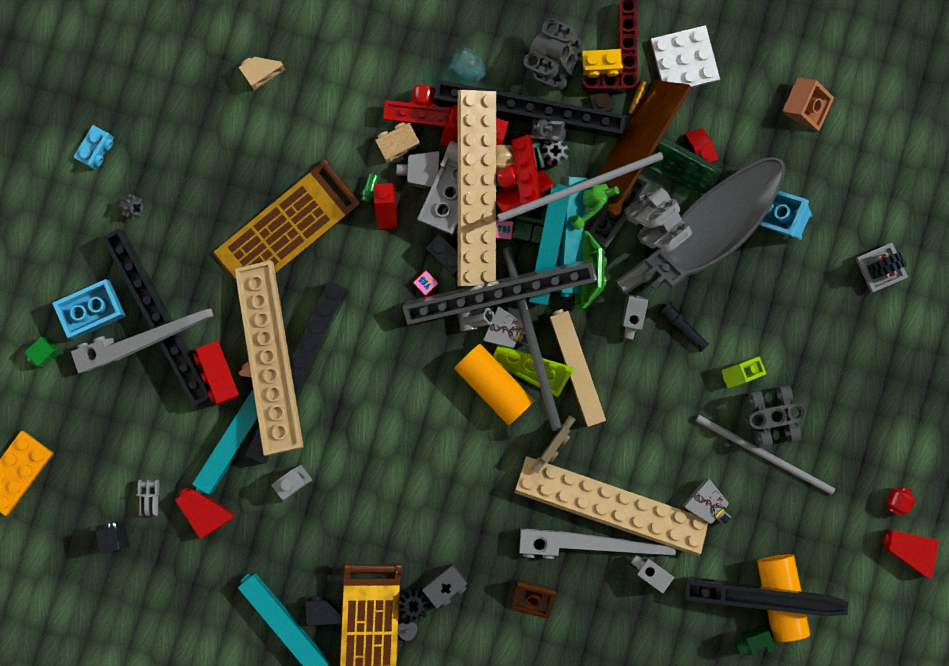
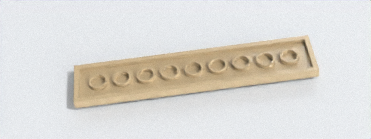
M458 90V286H476L496 280V91Z
M270 260L235 269L263 454L264 456H270L304 448L274 262Z
M526 456L514 493L689 554L700 556L708 522L699 516L548 463L544 464L537 474L531 469L537 460Z

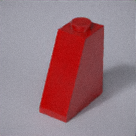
M393 183L373 184L378 229H398L396 191Z
M186 488L178 493L180 497L175 499L200 539L236 517L234 512L209 496L200 494L195 490L196 488L190 490Z
M887 529V533L883 536L884 549L921 576L932 579L939 540Z

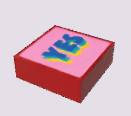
M496 219V239L512 241L514 221L504 220L499 222Z
M427 270L412 282L425 297L439 285V282Z

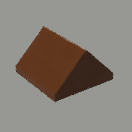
M517 579L511 609L548 618L556 596V590L552 587Z

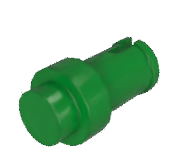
M368 174L365 187L360 194L362 202L371 204L372 200H374L373 184H378L380 177Z

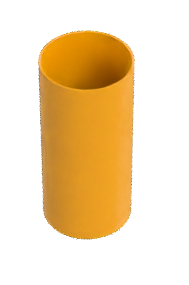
M478 344L454 368L508 426L535 401L481 344Z
M793 554L776 555L757 560L762 587L801 591ZM767 610L774 642L796 641L810 636L806 614Z

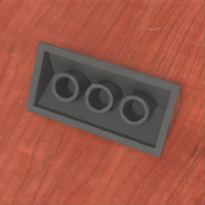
M637 178L623 201L621 212L618 215H613L609 211L601 209L592 216L583 231H588L605 251L627 219L625 209L643 195L649 183ZM610 198L607 199V203L610 204L616 201Z

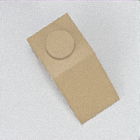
M259 57L248 58L239 67L254 90L286 70L280 61Z

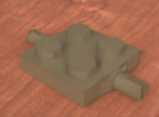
M569 415L542 455L537 458V462L531 468L537 474L544 464L555 460L559 454L556 450L560 445L564 446L569 440L570 436L568 433L570 432V427L576 420Z

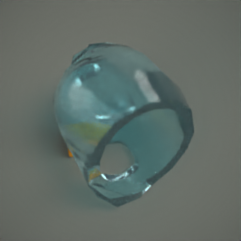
M461 45L454 53L448 72L462 82L472 84L480 81L485 76L486 67L478 54L465 45Z

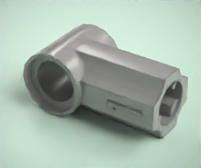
M483 308L458 313L460 332L477 330V327L493 324L495 319L494 312L490 308Z

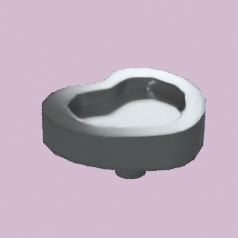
M415 622L398 624V635L403 640L410 641L417 633V624Z

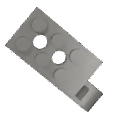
M451 141L417 220L453 236L458 226V143ZM453 188L456 190V195L451 198L445 195L446 191ZM443 205L447 206L448 212L445 215H440L438 208Z

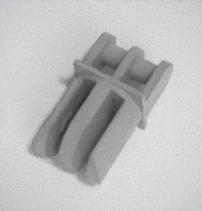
M147 480V482L138 481V516H143L144 512L145 516H151V514L158 516L159 480H155V482H151V480ZM151 488H155V493H151Z

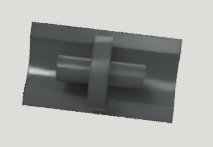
M533 120V129L530 134L532 140L564 141L566 130L564 129L565 123L563 121Z

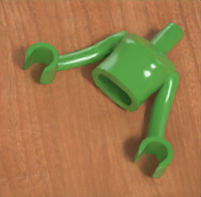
M603 183L586 189L583 194V203L586 208H594L583 217L577 214L573 215L572 219L574 222H571V225L577 230L583 228L585 221L601 210L608 197L619 194L618 187L609 189L607 184Z

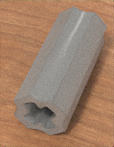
M646 259L615 281L624 295L644 282L642 280L643 276L651 270L645 264Z

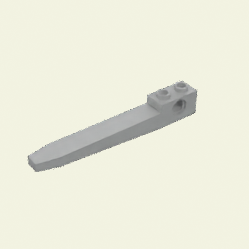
M206 309L114 343L113 338L105 339L102 336L93 339L94 343L90 345L89 342L77 345L78 349L71 351L78 373L88 372L123 359L213 317L211 309Z
M520 528L519 553H523V557L534 558L535 554L542 555V558L554 559V555L559 556V548L675 555L676 553L675 548L662 544L564 531ZM543 539L545 542L544 547L536 549L534 547L535 540Z

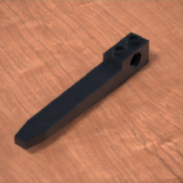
M689 577L686 580L685 600L818 616L848 615L849 601L831 595L729 583V581Z

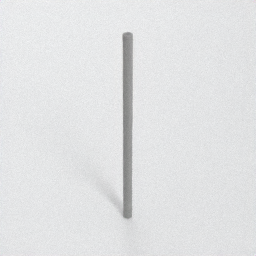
M661 152L500 213L497 215L498 220L502 222L663 160V155Z

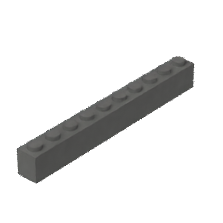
M590 258L406 301L402 307L407 325L596 282L597 275L593 259Z

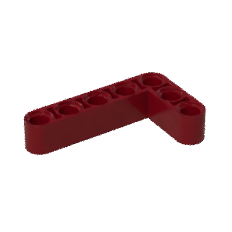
M621 0L618 7V49H621L622 73L614 77L603 74L599 75V77L590 78L588 75H584L581 86L585 92L602 93L608 91L609 93H628L636 87L638 81L637 3L635 0ZM623 5H630L632 10H624ZM623 24H631L632 29H625ZM628 41L632 44V47L626 48L623 43ZM630 60L633 66L627 67L623 61ZM626 78L631 79L633 85L628 86L623 80ZM593 79L595 81V85H587L586 80ZM612 79L614 85L608 86L604 80Z

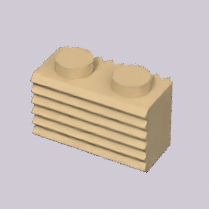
M400 123L394 127V131L390 133L388 131L382 132L378 135V139L375 140L387 163L420 146V142L410 123Z

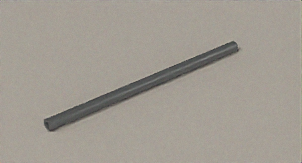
M511 247L504 248L502 252L509 277L519 275ZM525 298L516 300L551 428L552 431L559 430L562 427Z

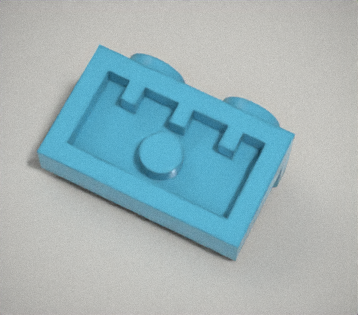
M92 125L75 153L74 158L95 170L96 167L102 164L103 155L106 150L108 151L112 147L114 137Z

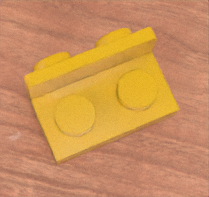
M621 49L582 51L583 75L595 78L603 74L614 77L622 73Z

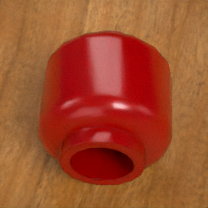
M904 486L901 489L893 488L886 500V504L889 506L888 510L900 516L909 514L916 502L915 497L911 495L913 491Z

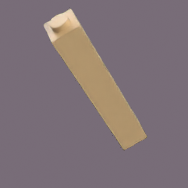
M563 309L555 311L549 320L565 365L574 367L569 378L586 427L604 422L606 419L569 311L564 312Z

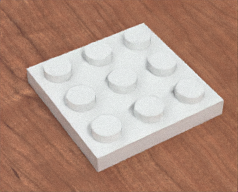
M706 25L650 40L660 81L689 84L693 88L720 80Z

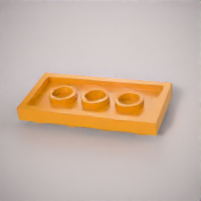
M21 431L0 459V512L5 516L9 515L54 454L25 431Z

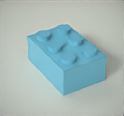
M107 279L53 302L67 338L74 340L127 316L112 281Z

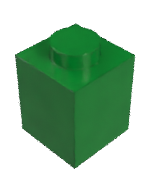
M40 337L24 353L28 356L27 361L34 367H44L60 351L48 338Z

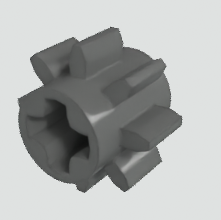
M131 194L128 195V198L122 197L119 205L122 210L121 215L128 216L131 219H134L135 215L141 216L144 208L141 203L142 199Z

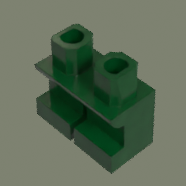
M533 210L520 214V216L518 215L512 240L529 243L532 227H534L531 244L540 246L546 211H540L539 220L531 218Z
M763 625L741 633L743 638L733 641L737 653L741 657L751 654L754 658L758 653L757 650L765 648L768 652L776 650L769 630Z

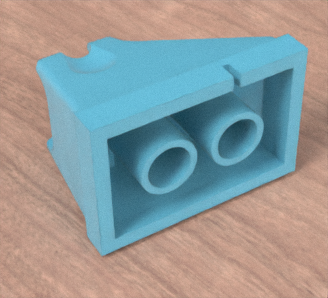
M779 191L759 226L801 240L808 219L812 217L808 206L809 201L805 198Z

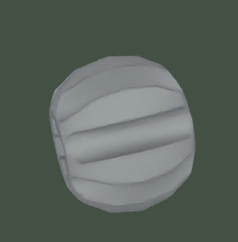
M563 140L558 141V143L548 141L549 146L543 144L541 149L545 150L546 153H542L543 159H549L546 164L552 166L554 161L556 166L562 165L560 159L567 161L569 155L564 154V152L569 151L567 145L561 146ZM553 148H556L557 152H560L557 154L556 157L551 152Z

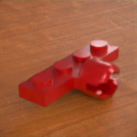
M416 85L413 88L412 101L409 103L385 100L383 120L445 127L450 108L435 105V88L428 85Z
M529 134L511 141L514 163L497 171L498 182L505 191L518 187L521 205L541 198L532 138Z

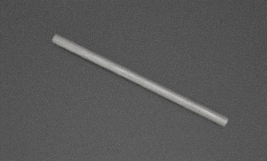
M697 416L695 420L697 423L830 495L834 493V487L762 448H758L751 442L703 416Z

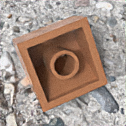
M798 77L782 112L791 120L815 131H820L834 97L817 80Z

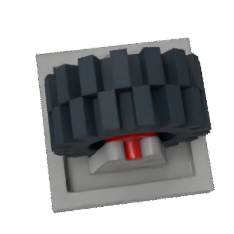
M893 243L855 258L871 293L908 278L904 269L906 263L901 252H896Z

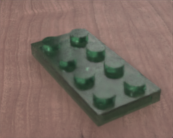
M664 137L661 138L652 153L654 155L661 152L663 160L647 165V167L702 196L712 189L723 168Z

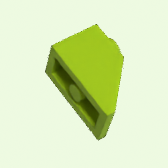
M760 356L721 370L724 382L728 388L766 375Z

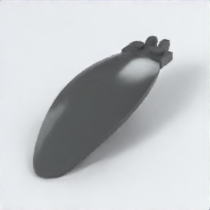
M773 157L758 160L729 176L699 198L681 217L683 222L689 224L692 230L691 236L672 251L665 253L659 249L647 258L645 264L651 270L643 276L642 280L646 283L657 274L659 278L650 287L653 291L664 282L673 289L686 276L698 273L717 264L737 250L753 234L771 208L785 176V163L783 160Z

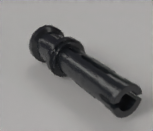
M671 301L659 311V314L663 315L670 322L671 327H676L699 352H702L709 343L684 319V314L679 313L672 306L673 303Z

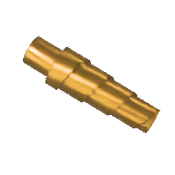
M640 80L638 87H635L628 114L633 115L646 91L647 82Z

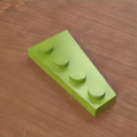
M498 345L493 357L504 369L540 388L531 354ZM542 358L552 394L558 397L572 374L574 367Z

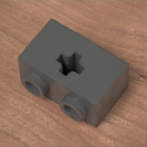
M452 564L423 587L422 591L436 608L439 606L444 608L451 602L450 598L454 594L458 596L467 589L465 587L467 581ZM443 583L451 585L449 592L447 590L442 591Z

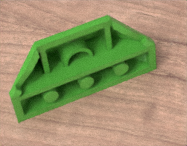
M583 231L582 260L593 259L597 279L596 282L580 285V293L575 294V309L586 308L604 290L606 285L605 267L607 259L605 251L588 231Z

